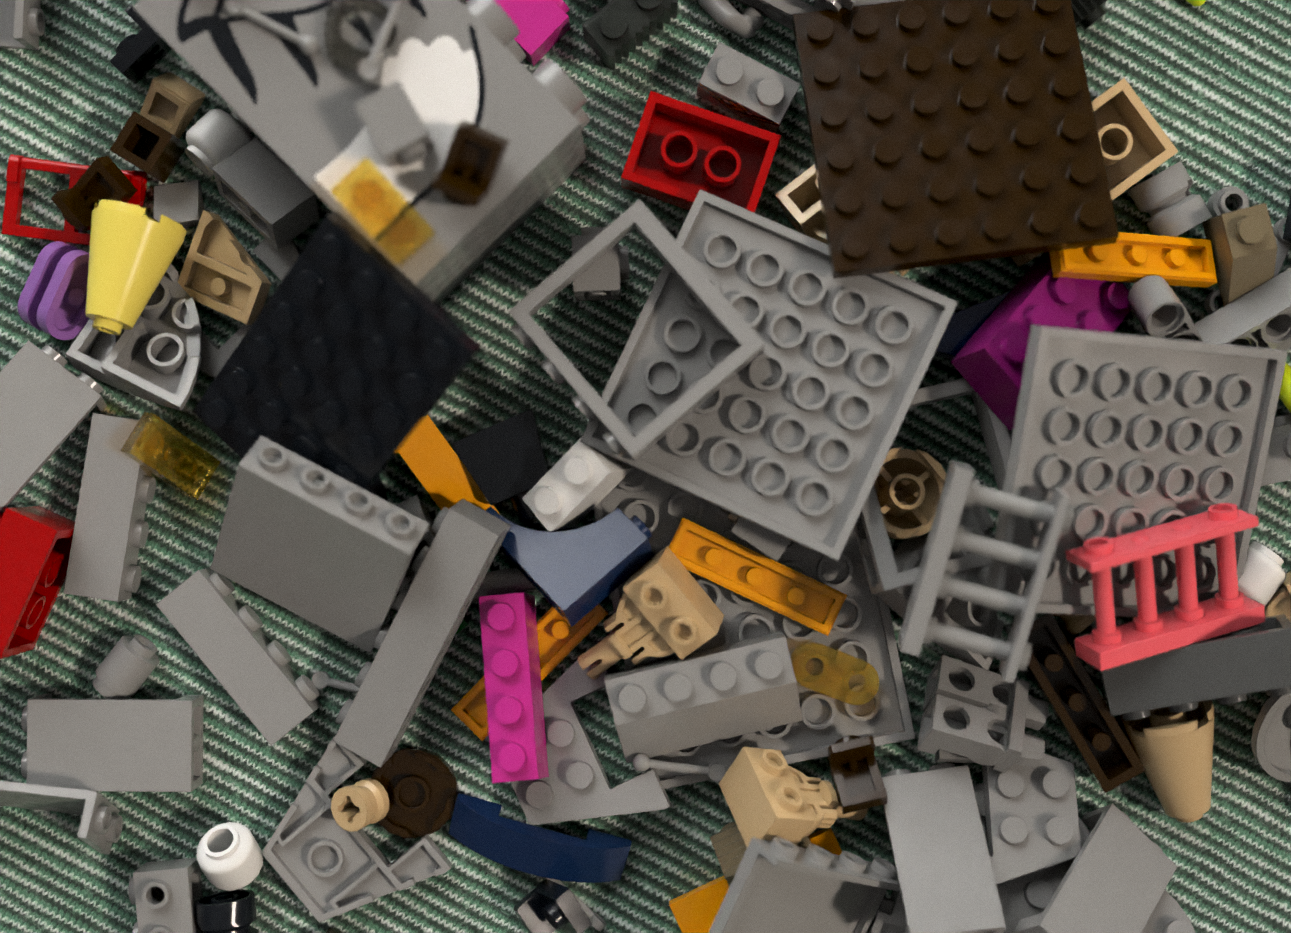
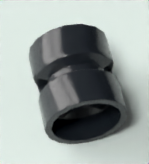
M223 891L201 897L195 901L196 920L202 931L207 933H259L258 929L250 926L257 919L254 891Z

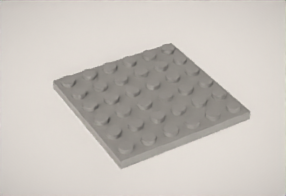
M700 189L676 241L766 343L765 350L636 461L628 452L620 458L602 436L609 429L598 416L588 423L580 442L838 562L958 302L891 272L833 279L827 244ZM665 264L600 397L633 436L642 431L737 349V346Z
M1031 324L1003 492L1050 504L1054 488L1064 490L1071 497L1069 505L1075 507L1073 521L1068 533H1060L1036 613L1095 615L1091 572L1066 560L1065 555L1066 550L1081 547L1083 542L1096 537L1113 538L1207 512L1209 506L1219 503L1235 504L1238 509L1255 515L1288 351L1274 348ZM999 511L995 539L1035 550L1043 523ZM1252 528L1234 533L1238 581L1244 572ZM1215 538L1194 544L1198 602L1214 598V595L1219 592ZM1174 550L1152 556L1157 614L1173 610L1174 606L1179 604ZM991 559L986 587L1021 596L1029 569ZM1133 561L1111 567L1115 616H1138ZM986 607V608L990 609L991 611H1000V610H997V609H993V608H990V607Z

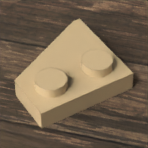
M203 210L178 283L190 297L193 296L194 301L246 325H252L263 309L272 283L221 217L216 213Z

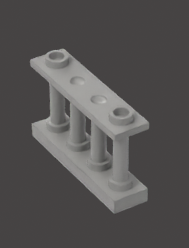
M951 460L898 636L900 652L919 657L923 643L930 645L932 641L1000 659L999 670L1004 681L1014 683L1017 671H1025L1032 649L1031 643L1027 642L1028 635L1060 533H1068L1073 521L1075 507L1069 505L1071 497L1064 490L1054 488L1050 504L981 486L979 485V480L973 478L975 471L969 464ZM973 504L1042 522L1043 526L1036 549L1024 548L965 531V526L959 524L964 506L971 508ZM959 550L1029 569L1021 596L951 577V572L945 570L950 552L958 554ZM947 595L1015 614L1007 641L937 622L938 617L932 616L936 598L944 600Z

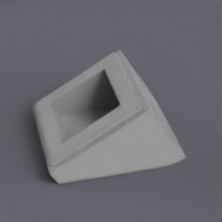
M200 180L154 186L153 218L159 222L162 214L181 224L184 228L198 226L204 210Z

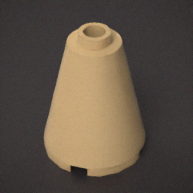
M1199 701L1198 708L1185 712H1170L1169 707L1151 709L1150 716L1137 720H1123L1122 715H1120L1122 729L1144 766V772L1166 815L1184 823L1201 819L1203 814L1211 807L1215 719L1213 701Z

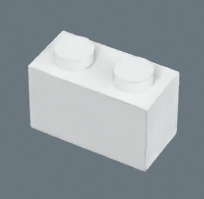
M579 439L522 500L549 532L574 528L634 467L580 442Z

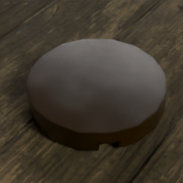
M422 747L403 748L392 754L381 768L377 767L374 770L371 779L377 780L384 786L390 801L386 817L378 822L389 833L405 839L417 838L426 834L430 835L438 831L452 816L458 796V782L450 764L438 753Z

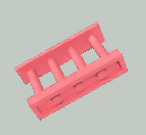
M1219 503L1209 506L1207 512L1113 538H1091L1084 541L1081 547L1066 550V560L1091 572L1096 628L1092 630L1091 634L1074 638L1076 656L1103 671L1264 623V605L1244 596L1238 590L1234 535L1235 532L1259 526L1258 517L1238 509L1235 504ZM1215 538L1219 592L1214 595V598L1198 602L1194 544ZM1174 550L1179 604L1175 605L1173 610L1157 614L1152 556ZM1133 561L1138 616L1134 617L1132 622L1116 626L1111 567Z

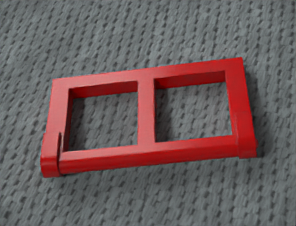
M11 154L8 159L7 187L1 234L90 246V234L78 233L79 231L66 220L64 222V231L20 225L26 170L70 175L68 188L70 189L73 188L90 165ZM121 170L137 189L136 193L127 203L143 207L146 196L147 173L137 170Z

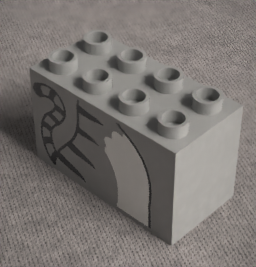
M139 0L133 6L150 26L334 212L338 211L437 306L586 161L582 129L590 122V119L581 108L587 102L586 96L576 83L552 60L547 58L533 73L521 63L526 58V54L514 40L520 34V31L507 13L494 0H468L465 4L460 0H410L403 4L377 62L378 76L371 82H366L359 77L358 67L362 61L368 59L394 0H244L248 8L303 37L308 35L315 37L319 41V51L311 56L305 55L299 45L244 16L232 17L225 9V0ZM399 80L434 142V144L425 148L427 151L425 157L407 167H401L399 163L393 167L388 165L354 106L357 102ZM463 120L509 141L490 194L477 207L455 205L442 196L443 192L431 187L434 175L442 170L457 126Z

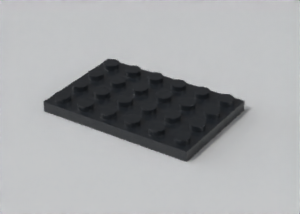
M336 211L325 217L192 412L242 459L258 439L263 436L367 491L481 346Z

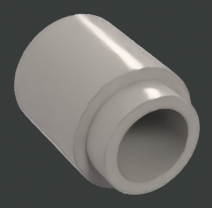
M136 634L134 637L122 636L95 670L96 677L92 682L94 688L107 699L133 697L160 662L156 655L157 647L149 639L139 634Z

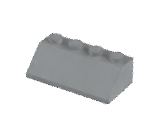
M781 631L693 652L682 660L677 656L605 674L604 682L626 763L633 762L634 757L638 754H646L650 758L803 720L786 637Z

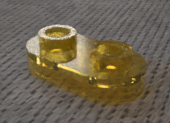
M815 641L799 645L791 655L795 678L804 687L851 705H862L869 702L878 691L879 676L877 671L871 664L861 658ZM812 658H819L822 661V668L816 674H810L806 670V664ZM856 674L862 675L864 677L863 687L859 690L850 689V678Z

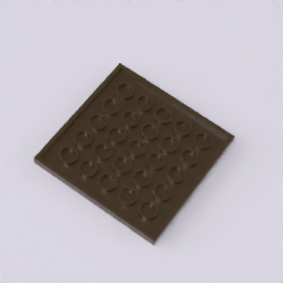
M904 0L856 6L851 11L847 8H841L838 13L832 9L793 14L792 26L833 279L1114 244L1119 233L1071 0Z

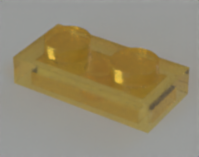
M367 157L330 190L334 197L400 268L437 235L434 229Z
M144 412L120 450L188 498L196 500L199 499L220 464L218 459L160 417L149 412Z

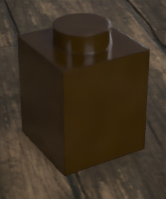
M133 111L110 151L160 182L165 183L187 148V145L170 132Z

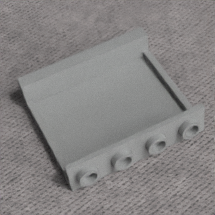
M261 436L238 464L210 569L371 653L374 649V641L380 630L386 623L390 624L394 615V612L391 611L414 551L430 524Z
M752 837L709 933H867L887 889L900 891L895 865L877 857L872 862L866 861L848 851H842L840 855L832 854L815 844H808L807 848L797 847L794 843L781 837H774L772 841Z

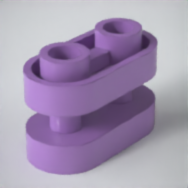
M62 241L49 243L40 251L18 300V313L25 323L59 340H70L79 335L89 319L85 315L89 253Z

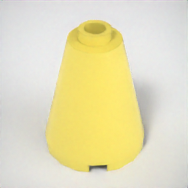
M105 199L100 200L99 204L95 203L91 216L85 311L86 317L94 320L92 325L94 329L112 335H120L122 329L132 330L184 242L187 231L181 224L162 214L158 222L154 218L145 215L146 208L134 204Z

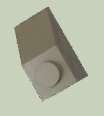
M1266 203L1224 213L1202 222L1206 239L1211 240L1217 282L1223 306L1274 277L1278 247Z

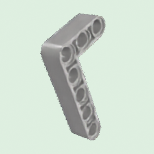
M1291 268L1195 324L1185 306L1163 277L1157 275L1146 276L1138 280L1129 290V304L1147 336L1264 348H1276L1291 339Z

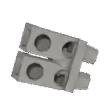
M942 655L927 678L923 705L925 712L922 714L917 750L935 755L938 749L968 757L980 765L993 766V770L1006 773L1013 763L1035 768L1044 757L1045 741L1044 739L1025 734L1024 731L1025 727L1039 731L1044 726L1048 717L1049 703L1028 695L1030 682L1016 679L1014 683L1004 681L1001 674Z

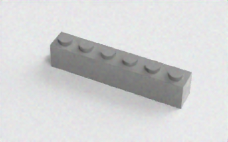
M465 499L460 500L450 508H442L431 528V531L436 533V536L430 548L424 546L412 565L411 570L417 574L411 586L405 585L393 603L392 609L397 611V614L392 624L386 623L374 641L373 647L378 652L373 662L367 661L355 679L354 685L359 687V690L354 700L349 698L337 715L335 722L341 726L333 740L334 742L380 768L395 753L511 525Z

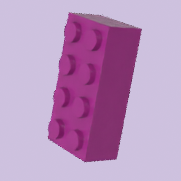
M1044 252L951 360V363L1009 431L1013 430L1031 324L1114 332L1132 310L1128 301L1129 290L1122 282L1053 277L1050 252Z

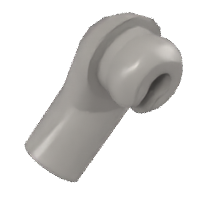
M698 0L699 5L719 25L742 39L755 36V31L763 27L764 19L754 7H747L740 14L727 0Z

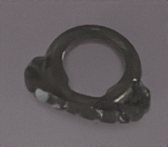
M379 0L330 1V8L326 10L327 19L324 21V28L326 29L324 32V37L326 38L324 45L328 48L326 50L328 58L332 60L331 63L338 69L343 67L344 71L349 69L355 71L362 61L368 59L371 51H362L355 48L349 41L342 38L341 25L343 20L351 18L360 12H370L379 16L384 22L389 8ZM396 22L379 60L386 57L395 44L397 35Z

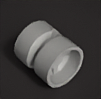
M1182 161L1128 190L1139 212L1150 214L1151 217L1147 222V226L1152 235L1177 237L1212 217L1201 195L1190 193L1189 189L1193 181Z

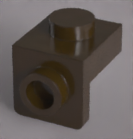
M463 120L457 126L442 170L434 175L431 187L443 192L442 196L455 205L477 207L490 194L509 141Z
M104 156L94 160L73 188L57 191L51 199L61 210L65 220L78 231L84 232L91 230V216L95 203L99 204V201L104 199L127 203L136 193L137 189L110 157Z
M856 735L846 736L837 740L835 744L828 746V768L842 814L887 804L888 795L874 755L875 743L872 736L862 738Z

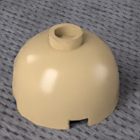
M901 448L890 449L874 482L889 538L895 540L918 538L931 529L947 474L941 463L925 451Z

